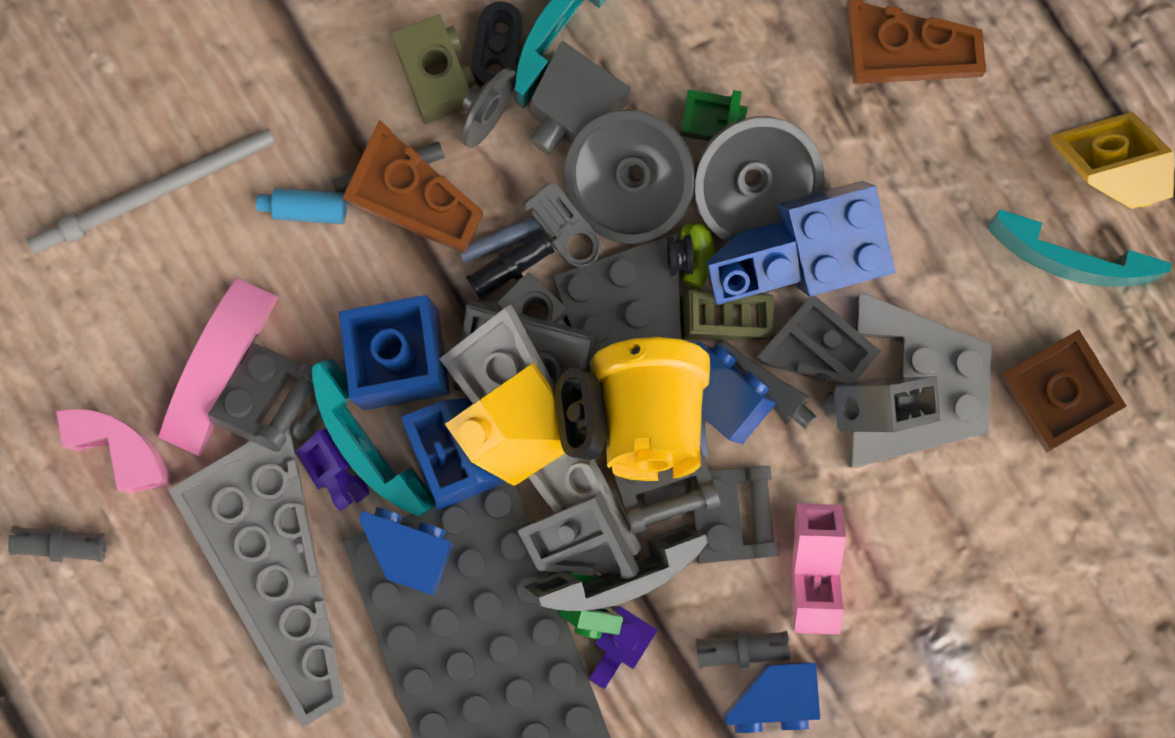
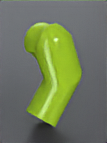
M687 223L681 228L679 237L681 240L685 234L691 235L694 270L691 275H687L685 272L682 281L694 289L701 290L709 275L707 261L717 251L711 231L701 223Z

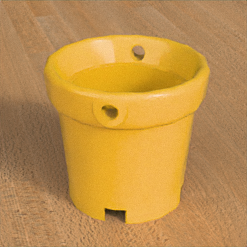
M666 337L633 338L613 343L597 351L590 361L591 372L597 376L601 387L607 427L608 468L612 466V473L618 477L641 481H658V471H664L671 467L673 468V479L694 473L701 466L703 390L708 386L710 378L709 354L697 344ZM634 348H640L639 353L632 354Z

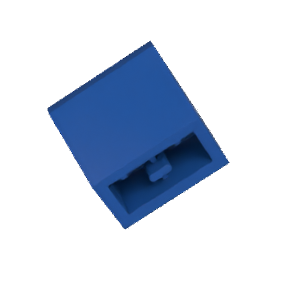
M469 398L442 400L401 416L404 433L436 511L506 483L501 478L472 463L445 425L473 404Z

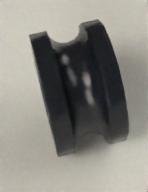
M685 234L681 240H676L673 235L667 236V258L670 276H676L680 270H684L687 275L693 274L694 260L690 234Z

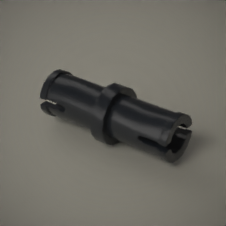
M539 229L535 234L524 239L511 249L506 250L504 247L499 250L497 258L471 275H467L466 278L480 300H482L484 296L513 278L516 282L523 278L522 272L546 256L552 255L555 251L542 230Z

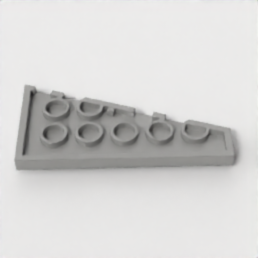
M289 426L284 434L287 438L286 442L279 452L269 450L250 441L168 490L302 727H306L344 704L345 698L293 437Z

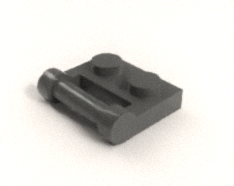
M253 343L208 413L210 422L269 450L279 452L287 439L284 434L312 389L314 390L312 379L313 365L308 363L300 364ZM287 380L294 381L295 384L270 424L260 425Z
M701 446V466L694 473L673 479L672 467L664 471H658V481L630 480L613 474L633 534L645 531L646 525L704 506L707 510L720 506L719 496L712 481ZM695 477L699 489L642 508L639 507L636 499L637 495Z
M771 466L709 471L719 496L720 506L707 510L705 506L693 510L695 529L706 534L708 541L707 545L698 555V564L780 556L779 542H774L768 480H772ZM695 477L690 478L691 491L699 489ZM750 483L756 544L743 545L737 484Z

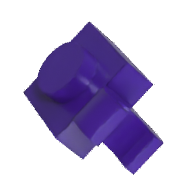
M327 428L317 431L295 452L317 489L328 488L332 502L338 510H344L354 502L353 499L356 503H359L370 494L368 486L361 478L348 473L347 470L351 466L335 445Z
M620 605L615 611L623 616L619 635L602 632L601 638L595 643V646L606 653L589 680L602 689L607 687L621 663L632 670L635 668L658 631Z

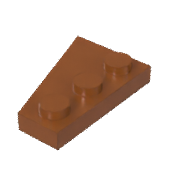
M864 0L846 1L853 84L983 77L986 73L982 29L935 17L925 19L902 13L903 9L888 5L886 8L863 3Z
M381 120L378 121L342 198L346 204L463 254H466L483 217V211L444 176L439 175L416 151L410 146L405 145Z

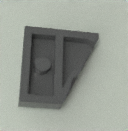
M600 492L523 524L517 530L538 571L559 573L563 570H569L575 574L594 576L596 572L620 574L622 579L633 578L640 571Z

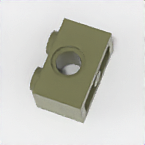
M438 14L392 31L391 35L424 123L427 124L465 110L462 107L463 100L476 82L469 65L461 67L455 54L462 51L454 26L445 28L441 15ZM435 61H441L448 65L447 69L439 75L427 73L425 71L427 66Z

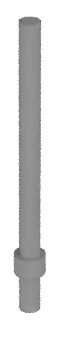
M267 128L84 213L76 215L73 212L57 219V225L27 238V243L34 254L65 240L70 244L85 237V231L275 145V139L270 129Z

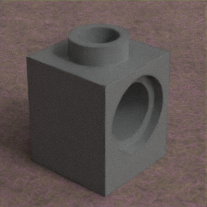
M530 272L497 302L500 309H504L511 304L515 312L519 314H524L525 309L531 304H541L549 311L544 319L545 321L567 326L564 322L567 318V308Z

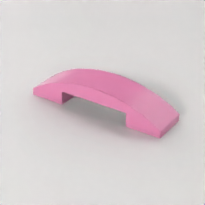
M236 278L211 316L184 368L167 409L158 438L199 457L201 456L216 426L210 422L208 413L244 359L254 336H260L278 299L276 295Z

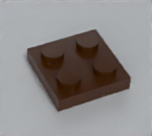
M1080 330L1075 331L999 375L1045 452L1053 450L1127 407Z

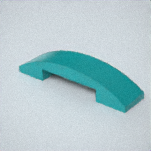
M551 0L536 20L523 47L516 74V102L522 108L532 98L549 65L548 60L542 57L584 0ZM606 0L588 1L600 8Z
M1001 209L989 220L987 227L996 239L1024 261L1047 273L1078 283L1107 287L1141 285L1158 280L1169 273L1172 267L1170 262L1132 250H1128L1118 257L1115 263L1039 240L1042 222Z
M335 360L322 361L313 366V386L321 416L335 445L353 470L379 495L399 508L417 516L431 509L434 504L428 489L411 467L396 475L346 406L352 401L349 398L347 377Z

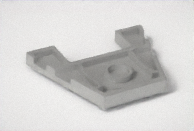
M859 294L856 307V330L864 337L901 340L900 378L937 376L941 421L897 432H851L850 468H860L880 461L898 458L989 433L991 344L869 295Z

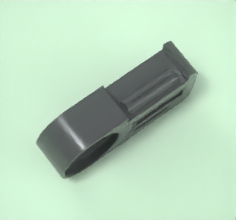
M546 183L537 194L530 196L524 201V210L533 209L531 214L550 238L553 237L549 241L565 261L574 266L584 267L592 264L598 258L601 250L599 237L556 183ZM578 233L586 234L592 244L590 253L581 259L573 258L567 249L569 239Z

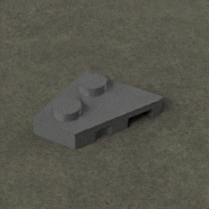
M814 295L806 300L757 356L756 361L762 365L842 385L855 382L881 351Z

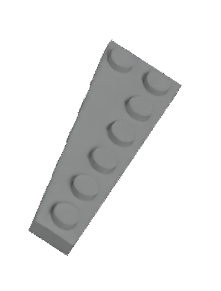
M511 304L439 358L473 404L533 362L555 392V384ZM564 453L528 477L553 511L600 492L632 556H635L642 547L635 534L632 533L630 525L595 459L582 460L570 457Z

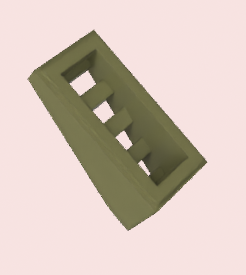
M689 290L680 297L681 340L773 339L775 337L774 295L755 294L716 305L713 291ZM699 306H702V325H699ZM714 306H720L721 326L715 325ZM733 306H738L739 327L733 326ZM750 306H757V327H751Z

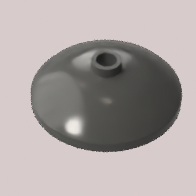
M631 109L618 110L594 119L576 136L566 158L565 185L569 200L597 234L621 243H641L660 237L682 219L693 197L695 169L691 153L685 141L669 123L648 112ZM634 165H639L643 169L644 176L642 180L633 176L632 167Z
M754 116L738 120L719 131L703 149L695 167V187L693 193L695 205L705 224L718 237L729 242L740 232L780 222L779 203L822 192L825 179L822 159L812 140L801 129L790 122L770 116ZM755 169L757 171L755 180L746 183V173L749 170Z

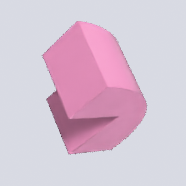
M68 409L56 411L62 447L76 452L109 444L118 491L131 494L173 484L162 455L154 444L137 429L114 417L92 410Z
M796 504L792 556L794 633L840 634L844 612L840 572L846 542L842 505Z

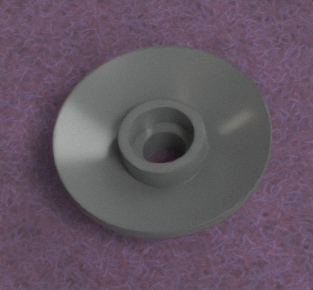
M505 68L490 78L482 88L475 84L466 94L462 103V107L468 110L462 133V142L465 146L473 148L480 144L501 118L515 88L516 72L512 69Z

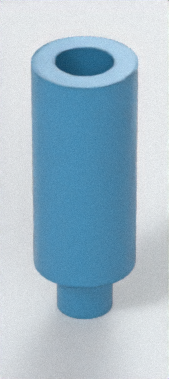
M274 188L272 195L258 194L256 200L257 211L271 212L273 220L344 225L347 214V204L342 199L344 196L343 192Z

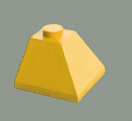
M1134 112L1051 135V143L1089 185L1131 209L1146 207L1157 201L1173 197V151Z
M534 362L445 424L472 463L513 486L565 453L560 442L554 390Z

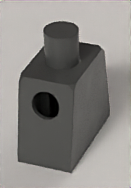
M562 40L530 101L531 114L541 123L529 140L539 150L550 155L562 138L572 143L579 132L594 119L613 111L622 110L629 102L630 87Z
M937 376L867 379L837 385L834 392L827 393L824 398L823 406L826 416L830 419H837V427L842 432H897L941 421ZM894 397H898V406L896 409Z

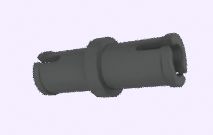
M13 526L11 534H15V536L9 535L8 541L10 555L49 557L51 562H62L64 558L104 562L105 554L102 553L107 552L108 539L106 533L67 531L66 526H54L53 530Z
M746 631L737 632V637L696 639L699 669L731 664H740V668L750 667L749 663L790 660L788 632L782 631L780 633L746 636Z

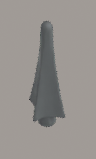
M722 339L719 341L720 345L738 359L735 364L745 375L748 371H751L769 385L770 389L766 394L777 403L773 409L786 425L793 418L806 429L817 416L805 406L809 396L753 362L726 340Z

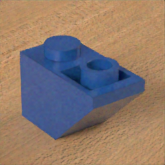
M782 221L738 233L707 261L716 305L803 281L796 241Z
M698 341L696 344L704 349L710 357V378L708 386L703 390L702 417L729 441L744 444L777 404L766 394L770 387L753 372L748 371L744 375L734 366L738 359L719 343L711 347Z
M380 507L376 508L374 515L362 511L359 521L386 579L435 596L453 547L452 542L444 539L446 531L420 522L417 530L401 525L402 515Z
M816 663L765 665L723 713L724 724L735 725V733L763 732L762 723L781 722V730L809 729L808 720H821Z

